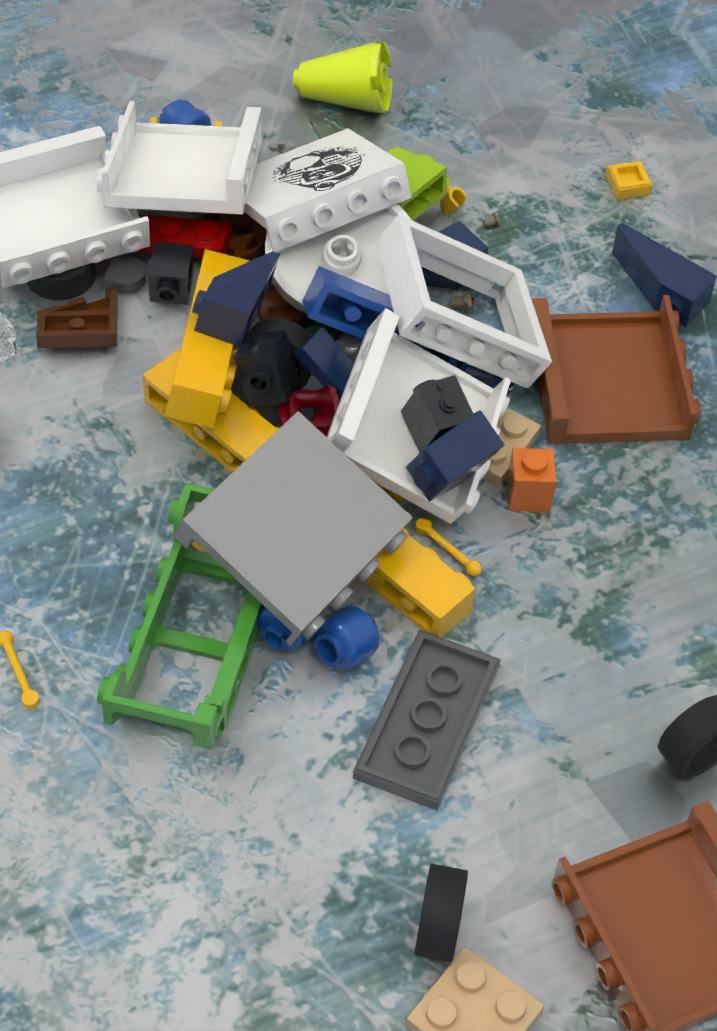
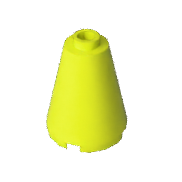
M373 42L303 61L300 63L299 69H295L293 73L294 89L300 92L302 98L376 114L385 113L390 108L392 97V78H388L387 67H392L389 48L386 42Z

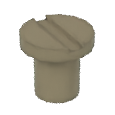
M496 212L492 213L491 217L483 219L485 228L493 225L500 226Z

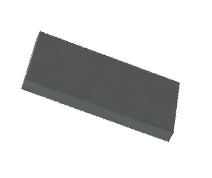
M419 629L353 770V779L438 811L497 674L501 659Z

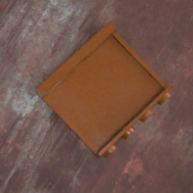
M663 295L659 311L550 314L547 298H532V303L552 363L537 378L548 444L690 440L694 423H699L701 408L699 400L693 399V373L691 369H686V343L684 339L679 340V314L677 310H672L669 295Z
M707 801L692 807L689 817L685 822L577 864L570 865L566 856L559 858L554 878L552 879L554 895L561 906L567 905L573 916L576 937L584 948L589 947L597 962L596 972L602 986L607 991L612 990L620 1005L619 1016L626 1031H684L717 1017V814L710 802Z

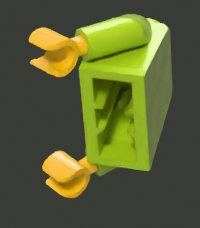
M394 147L388 151L389 154L404 162L412 198L397 204L412 221L416 220L439 200L441 210L447 215H453L466 201L465 191L460 187H451L449 185L451 180L447 176V167L438 163L434 157L415 154L400 147Z

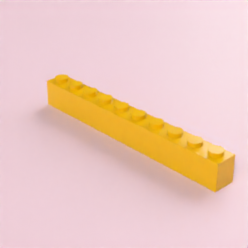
M179 349L142 375L144 401L163 417L165 416L180 354ZM232 391L226 415L217 414L213 429L165 417L231 473L280 429V427H274L264 419L255 407L249 408L248 404L233 394ZM404 528L402 531L408 537L391 555L384 550L376 558L381 565L364 583L421 630L443 638L472 612L476 588L472 586L470 580L464 574L452 570L440 560L433 549L421 545Z

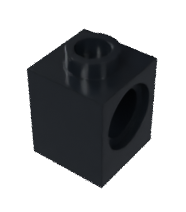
M155 241L148 272L149 301L188 305L194 274L193 245Z

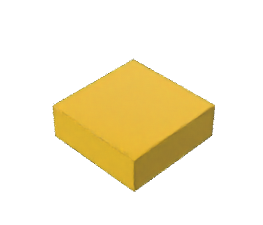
M641 161L607 165L605 175L616 200L651 195L653 185Z

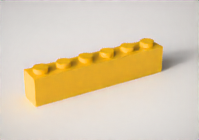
M205 249L164 417L213 429L217 414L226 415L236 371L234 355L239 346L194 331L198 315L192 313V309L199 290L207 291L215 276L249 262V260Z

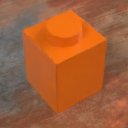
M512 448L507 476L509 511L550 512L556 486L554 449Z

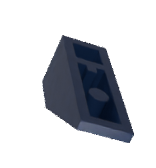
M624 223L617 227L612 254L654 310L659 311L663 295H669L672 310L678 311L679 324L687 327L710 302L717 275Z
M272 251L213 278L207 291L199 290L192 309V313L198 315L194 331L240 347L271 287L280 254Z

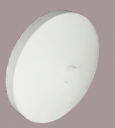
M395 204L276 252L280 256L272 281L274 287L289 304L305 314L306 311L302 300L318 266L389 294L376 241L398 214L410 219L409 216L398 204ZM268 233L266 234L265 254L272 252Z

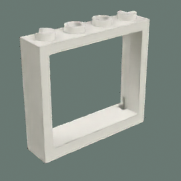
M399 214L395 217L376 241L393 311L400 316L397 322L400 336L503 379L507 377L511 379V382L529 388L552 363L522 270ZM421 267L494 298L505 332L430 301ZM495 283L501 285L499 290L492 288Z

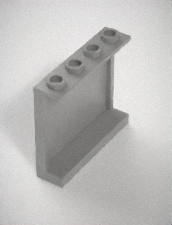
M298 411L182 519L173 537L186 549L196 541L292 632L285 641L291 646L301 635L309 640L326 621L321 614L329 606L337 611L354 593L349 585L357 577L364 583L381 565L376 558L384 550L391 555L404 542L408 535L402 530L413 517Z

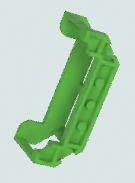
M189 483L185 484L180 499L174 498L169 508L168 523L174 524V535L182 519L195 508L194 502H202L214 489ZM174 538V544L168 558L162 557L156 573L157 588L155 592L149 591L145 598L142 612L143 617H145L141 628L135 627L131 634L129 642V652L131 655L128 663H121L118 670L115 669L110 677H103L98 689L97 703L102 704L105 724L113 725L126 715L135 716L186 729L193 735L194 746L211 750L215 746V736L222 738L225 734L259 635L257 627L258 615L265 606L247 590L229 643L164 627L162 625L182 574L192 573L241 585L210 554L193 550L190 547L186 549ZM161 646L222 661L211 696L206 695L204 703H198L195 715L133 700L154 648Z

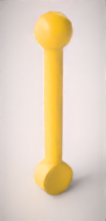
M422 517L416 521V532L432 538L465 566L466 573L469 576L476 577L481 573V564L476 560H469L432 528V521L430 519Z
M3 630L0 632V646L4 647L23 692L21 695L22 705L26 709H34L39 705V694L29 686L12 645L14 641L13 634L10 631Z

